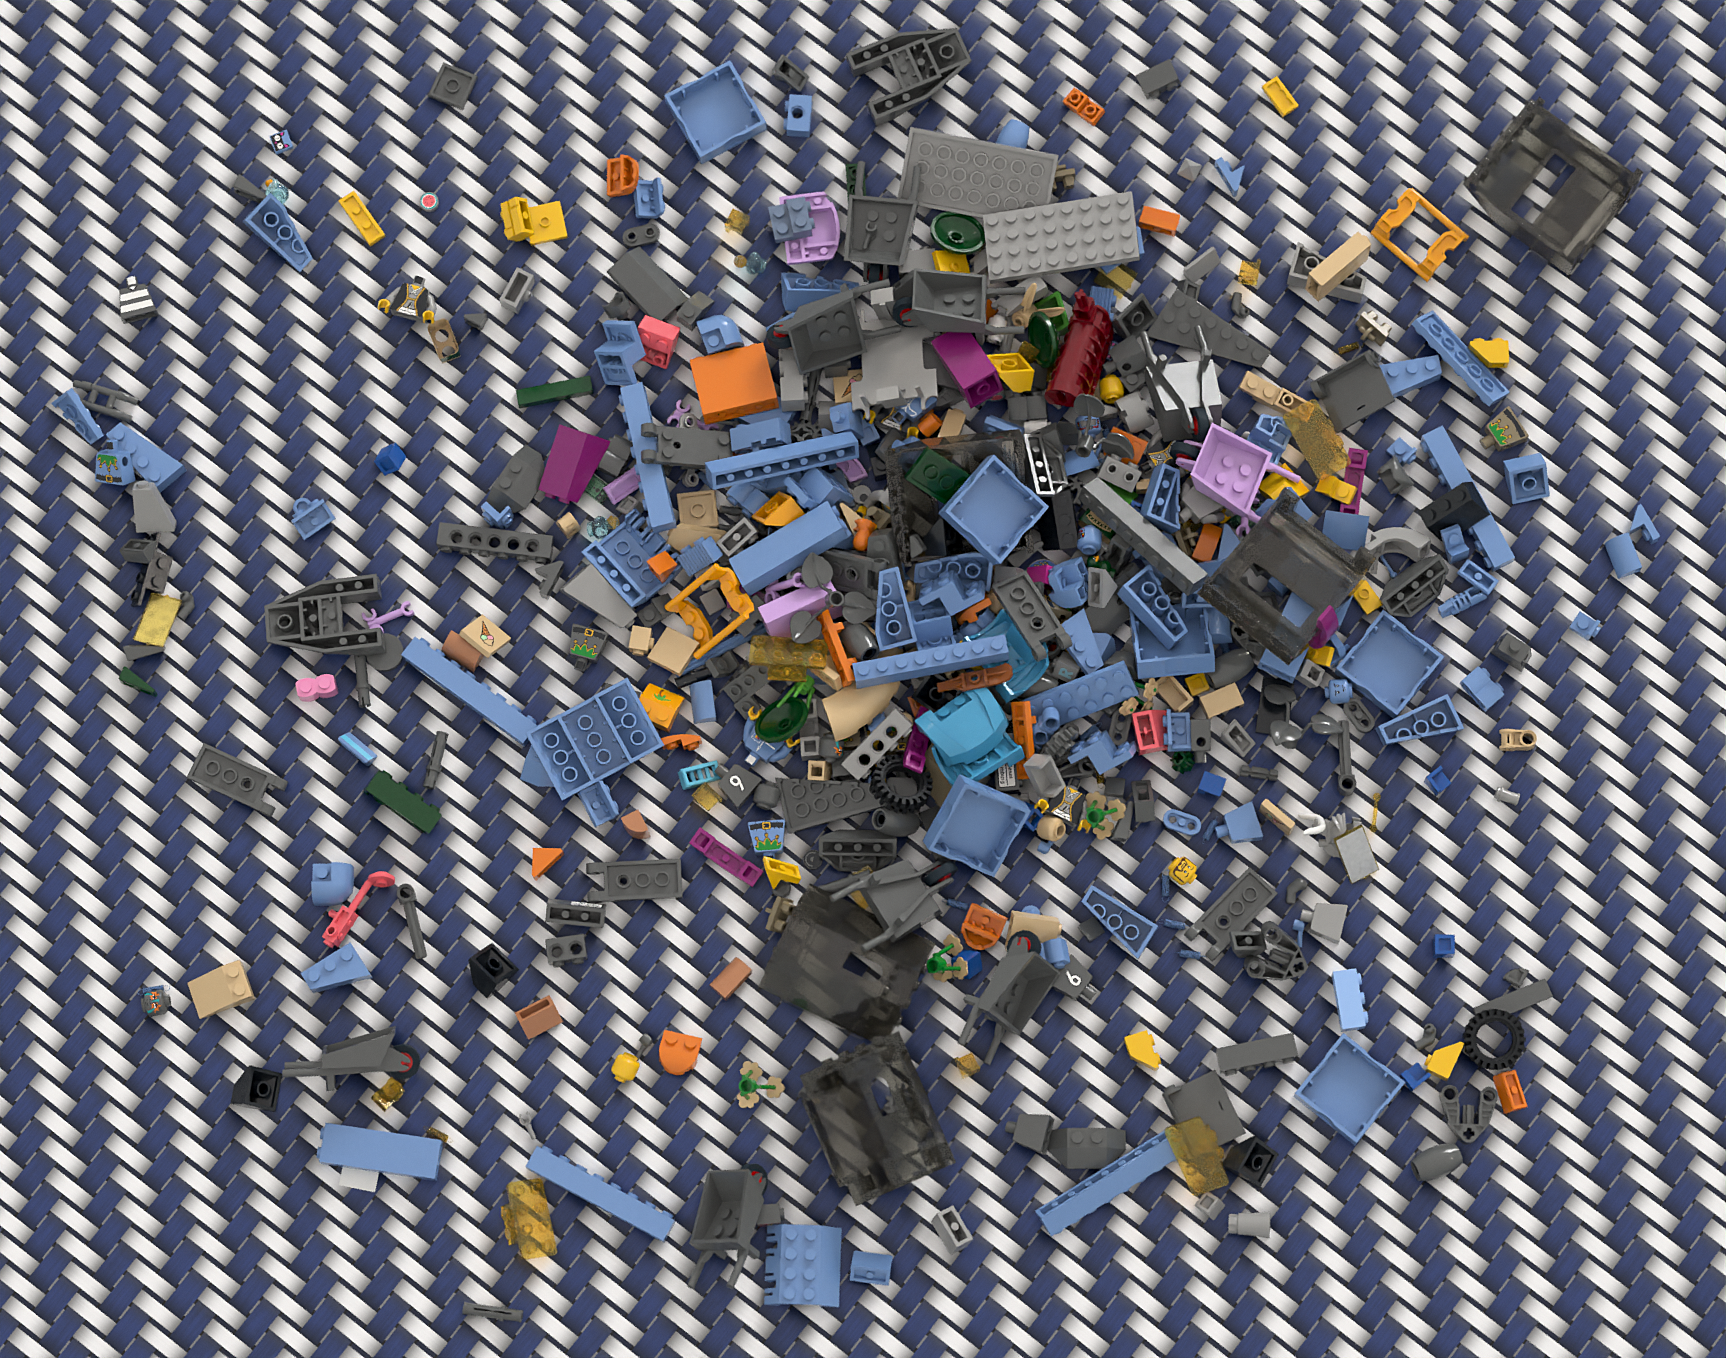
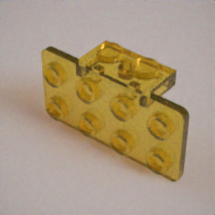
M1312 399L1283 415V420L1318 480H1323L1351 464V459L1343 447L1344 443L1341 437L1336 435L1333 430L1334 425L1332 421L1327 419L1316 399Z
M754 635L751 638L749 664L768 666V680L806 682L807 669L823 670L826 668L828 645L823 639H814L801 644L793 642L792 637Z
M1197 1116L1165 1128V1135L1192 1195L1198 1196L1228 1185L1229 1179L1223 1168L1225 1154L1221 1146L1218 1147L1216 1142L1218 1141L1217 1135L1214 1130L1210 1129L1209 1124L1204 1125L1202 1118Z
M537 1178L508 1183L506 1188L510 1203L501 1207V1217L504 1220L505 1236L509 1245L518 1243L523 1260L556 1255L557 1248L542 1180Z

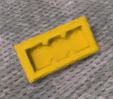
M1277 76L1262 85V90L1282 117L1298 108L1299 105Z
M1359 574L1345 584L1347 589L1355 591L1353 597L1367 616L1383 606L1379 597L1362 574Z
M1309 646L1304 659H1309L1317 665L1330 667L1335 648L1323 646L1319 649H1313Z

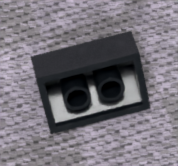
M1473 482L1461 483L1418 511L1426 528L1441 542L1443 541L1440 530L1458 524L1463 533L1491 515Z
M1072 488L1064 489L1055 497H1039L1049 506L1038 519L1040 537L1044 543L1042 546L1043 551L1077 547L1078 525Z

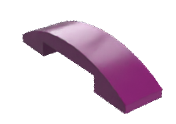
M1349 448L1343 482L1358 489L1350 505L1340 502L1339 512L1359 515L1368 450Z
M1330 605L1317 619L1316 626L1320 631L1312 639L1310 647L1313 649L1322 648L1338 629V618L1333 607Z
M920 706L915 720L929 710ZM914 720L904 752L903 766L921 774L926 760L924 756L929 738L918 730Z
M701 827L689 842L691 846L708 859L751 887L754 886L763 873V870L720 843Z

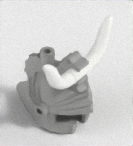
M1345 813L1342 815L1337 814L1335 817L1332 816L1331 821L1327 819L1324 821L1323 817L1318 814H1298L1302 819L1314 821L1312 828L1306 829L1303 834L1312 835L1319 833L1325 836V839H1319V847H1323L1327 854L1333 857H1342L1336 841L1361 828L1362 822H1359L1361 818L1352 817V823H1346Z

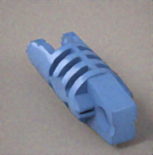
M1473 586L1463 591V593H1459L1453 596V598L1451 597L1446 600L1444 604L1438 607V612L1442 618L1455 615L1485 600L1487 596L1483 592L1476 594L1480 590Z

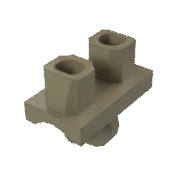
M1057 162L1052 192L1057 191L1056 183L1062 181L1064 189L1074 188V168L1066 169L1065 164L1058 165Z
M1373 310L1368 313L1363 312L1355 324L1359 327L1358 330L1363 333L1360 339L1365 341L1368 338L1372 342L1375 341L1381 347L1389 336L1392 327L1385 322L1380 326L1376 322L1378 315Z
M1180 524V530L1171 535L1174 540L1177 539L1179 549L1188 557H1191V547L1196 546L1194 539L1198 538L1199 535L1197 532L1192 533L1190 527L1184 530L1183 525Z
M777 896L772 908L766 907L765 909L766 912L770 913L765 929L778 933H788L790 923L786 922L788 915L793 916L797 909L793 904L794 901Z

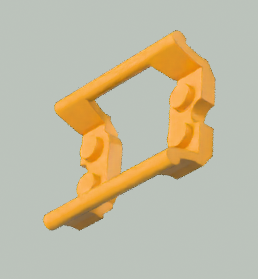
M1409 188L1397 200L1398 208L1395 210L1389 208L1378 220L1370 234L1428 282L1435 270L1446 260L1445 251H1454L1469 236L1417 191ZM1417 202L1451 230L1444 232L1428 249L1426 258L1420 264L1414 262L1389 240L1390 231L1393 228H1398L1413 213Z
M716 563L665 605L667 611L679 612L685 624L693 626V637L700 643V648L693 654L696 659H700L744 623L754 611V604L748 594H742L739 590L741 583L736 574L730 568L720 567ZM719 579L724 596L733 610L738 612L740 616L713 637L712 628L702 611L684 599L705 581Z

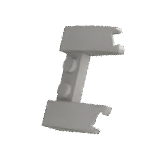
M986 247L970 260V265L974 264V272H971V274L983 275L988 272ZM1040 276L1017 280L1019 284L1015 287H1025V291H1027L1032 283L1037 284L1033 302L1049 294L1047 285ZM1025 294L1003 295L993 302L991 307L997 310L1000 306L1007 310L1006 316H1010L1024 308L1021 303Z

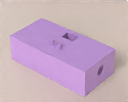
M831 580L829 583L823 584L826 588L832 589V592L836 591ZM819 585L815 588L805 586L758 607L765 629L773 645L775 646L782 640L785 642L792 638L790 621L795 613L807 611L813 616L826 606L825 596L828 593L822 590ZM841 605L828 609L832 620L842 616Z

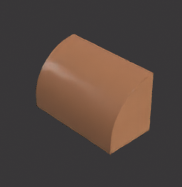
M452 630L441 650L446 657L473 673L484 657L481 652Z
M639 810L621 818L624 828L631 836L638 839L651 837Z
M735 957L709 986L726 1001L753 973L752 969Z
M550 995L515 1012L528 1040L563 1022Z

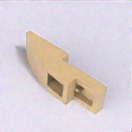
M1250 371L1245 373L1238 389L1251 395L1255 401L1305 423L1308 422L1315 408V405L1284 388H1278Z

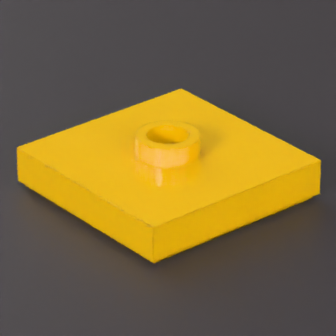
M560 201L529 207L534 235L529 237L531 246L568 238Z
M935 250L932 252L936 270L971 274L966 255H957L945 250Z

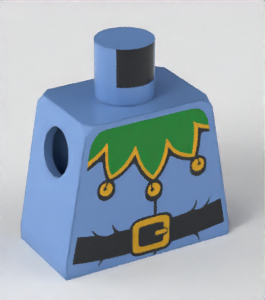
M107 440V449L96 454L95 482L126 485L136 481L130 452L119 450L118 440Z
M785 819L748 822L756 856L763 855V857L775 859V854L783 853Z

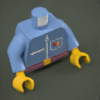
M752 706L748 711L749 717L743 732L745 749L750 752L744 761L754 767L759 759L767 764L786 758L793 749V746L800 743V739L793 742L791 737L779 743H766L760 740L755 732V723L762 710L760 709L757 714H754V706Z

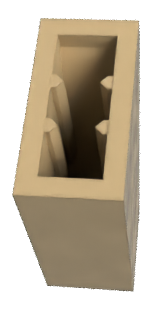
M953 408V410L948 409L934 445V451L949 461H952L966 421V414H963L962 410Z
M680 523L677 525V528L668 531L667 536L669 537L666 542L680 552L687 545L693 547V542L702 536L704 539L711 536L716 543L727 532L720 529Z
M1012 910L1005 950L1007 952L1008 941L1016 932L1022 930L1031 931L1037 935L1041 943L1057 938V935L1061 934L1062 924H1060L1057 917Z

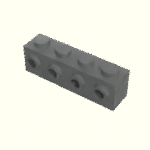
M1293 1033L1216 1048L1215 1051L1220 1074L1225 1073L1226 1076L1235 1075L1238 1070L1243 1069L1245 1072L1254 1071L1257 1066L1262 1065L1264 1068L1273 1067L1275 1063L1283 1061V1064L1295 1062L1294 1059L1298 1057Z

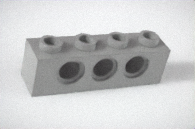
M896 707L848 755L841 765L857 780L861 777L865 779L872 772L870 768L874 764H880V761L885 759L883 754L888 749L892 751L899 744L897 740L901 736L905 738L912 731L910 727L913 723ZM893 726L897 729V734L890 736L887 734L886 729ZM876 740L882 741L884 744L883 749H875L873 742ZM867 754L870 757V762L862 763L860 756Z

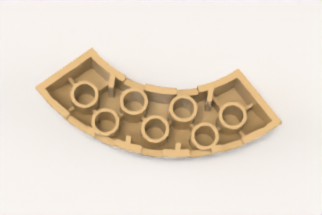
M903 648L887 649L877 659L904 654ZM854 680L850 686L844 687L835 694L822 699L825 714L835 741H840L857 733L858 729L864 725H870L873 722L872 719L879 713L882 714L889 706V701L893 695H896L900 681L857 689Z

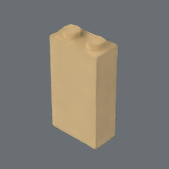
M1359 232L1355 233L1309 272L1305 289L1318 302L1368 260L1371 248L1368 237L1361 235Z

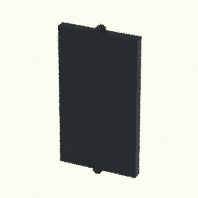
M1263 677L1255 733L1268 734L1271 737V723L1277 720L1286 722L1285 703L1279 705L1268 701L1264 695L1265 686L1279 684L1293 691L1295 681L1290 683L1281 680L1279 677L1277 679Z

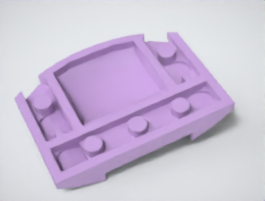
M824 191L779 197L781 205L786 204L788 199L805 196V200L810 201L812 212L808 213L809 218L813 217L815 229H812L813 236L785 241L787 265L833 260L839 245L840 225L835 206L826 198L827 194Z

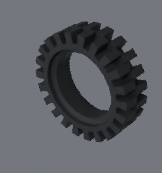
M894 754L892 758L889 755L885 760L882 759L880 764L878 763L872 775L870 786H872V793H875L874 798L876 800L881 798L879 801L880 805L887 803L886 809L890 810L891 806L894 807L893 812L898 813L899 809H901V814H906L907 810L909 813H913L914 810H920L921 806L923 807L927 802L933 788L930 772H925L927 769L925 765L921 774L904 767L903 754L900 759L898 754ZM891 772H904L916 781L918 792L912 796L895 794L888 788L885 776Z
M1500 1009L1483 1010L1475 1014L1469 1020L1468 1025L1465 1026V1033H1463V1046H1465L1466 1054L1469 1055L1471 1061H1474L1476 1065L1485 1069L1501 1070L1510 1067L1511 1064L1517 1062V1059L1521 1057L1522 1050L1525 1048L1524 1042H1526V1037H1524L1525 1031L1521 1027L1522 1024L1514 1015ZM1490 1021H1498L1505 1024L1512 1036L1510 1049L1498 1058L1484 1055L1479 1050L1476 1042L1478 1030Z

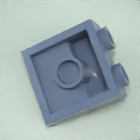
M805 196L788 199L786 204L768 207L775 243L813 236L812 229H815L813 217L809 218L808 213L812 212L810 201L805 200Z

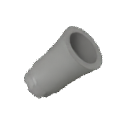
M1270 1211L1229 1214L1228 1232L1270 1239Z

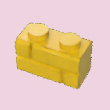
M513 197L509 201L500 204L502 210L500 214L504 220V234L507 240L521 241L526 239V237L534 235L526 198Z

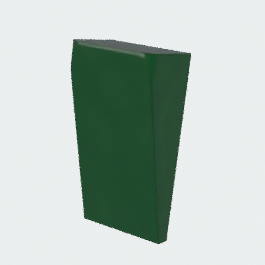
M123 667L119 676V680L123 685L157 697V692L127 667Z

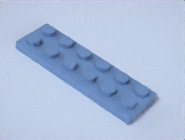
M1433 310L1413 321L1412 325L1416 332L1428 341L1429 346L1441 355L1443 361L1447 362L1454 369V372L1467 383V386L1477 393L1483 403L1491 406L1510 393Z
M1123 660L1021 701H1030L1031 716H1036V721H1038V717L1042 715L1045 708H1056L1059 711L1061 726L1131 697L1138 696L1139 690Z

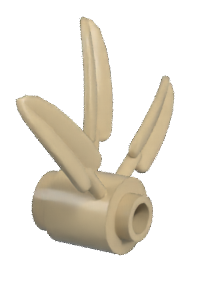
M1032 283L1021 303L1024 308L1012 315V322L1015 326H1024L1025 329L1028 327L1032 313L1041 311L1051 318L1062 314L1065 308L1054 307L1037 310L1032 304L1037 284Z

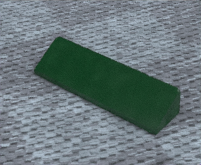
M590 375L516 390L519 409L594 394Z

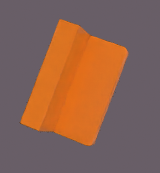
M1144 206L1138 227L1175 237L1180 215Z

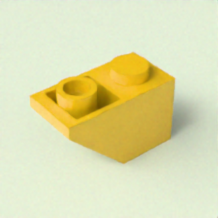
M1476 338L1470 341L1468 348L1487 368L1508 367V340L1503 341L1502 338H1494L1492 341H1484L1482 338Z
M1147 1030L1124 1037L1130 1059L1154 1071L1159 1069L1158 1064H1161L1158 1052L1154 1053L1152 1046L1155 1045L1152 1034L1148 1035Z

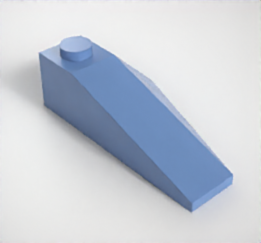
M970 552L915 564V583H924L930 579L933 581L939 578L938 576L942 572L955 570L965 588L973 581L979 582L982 580L986 586L985 591H990L993 564L980 552Z

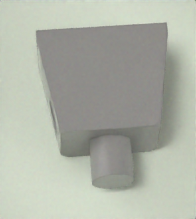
M1316 903L1314 912L1302 909L1300 921L1311 923L1310 933L1339 944L1348 905Z

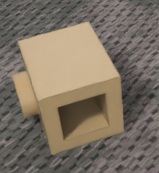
M632 626L629 651L633 655H649V650L653 649L655 641L652 638V628Z

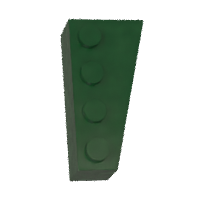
M384 770L382 772L377 771L362 792L366 795L372 794L375 801L384 806L388 805L393 813L400 817H405L408 823L428 835L442 816L439 813L440 809L433 804L427 805L423 802L424 798L415 792L413 795L407 791L408 787L399 781L398 784L392 780L393 776Z

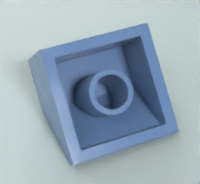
M1541 453L1503 461L1505 479L1512 504L1550 496L1547 466Z

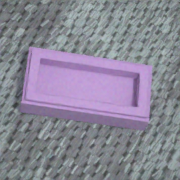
M633 467L603 488L613 505L639 488L640 475L637 476L635 467Z

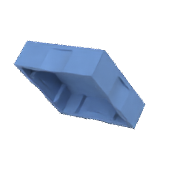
M730 60L707 72L701 78L686 83L664 95L668 108L701 165L767 130L765 119L754 100L747 94L743 82Z
M990 455L982 461L939 511V514L990 563L997 565L1003 562L1018 544L1022 535L1038 521L1049 506L1030 488L1023 485L1014 473L995 455Z
M1181 603L1172 605L1173 609L1177 610L1188 632L1169 651L1129 608L1130 631L1138 679L1215 672V654L1212 637L1209 633L1207 607L1181 608Z
M1382 610L1366 630L1359 643L1348 652L1336 667L1334 673L1341 679H1347L1349 683H1352L1354 689L1395 719L1442 663L1444 656L1424 640L1414 636L1402 623L1385 610Z
M959 774L922 841L930 851L952 860L964 862L973 869L995 877L1012 841L1019 834L1031 810L1025 802Z
M1343 1033L1320 1064L1295 1092L1293 1097L1355 1146L1402 1088L1405 1081L1385 1065L1375 1061L1366 1050Z

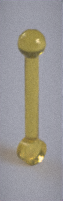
M1379 793L1373 795L1375 801L1372 825L1370 826L1371 832L1377 831L1378 801L1381 798Z

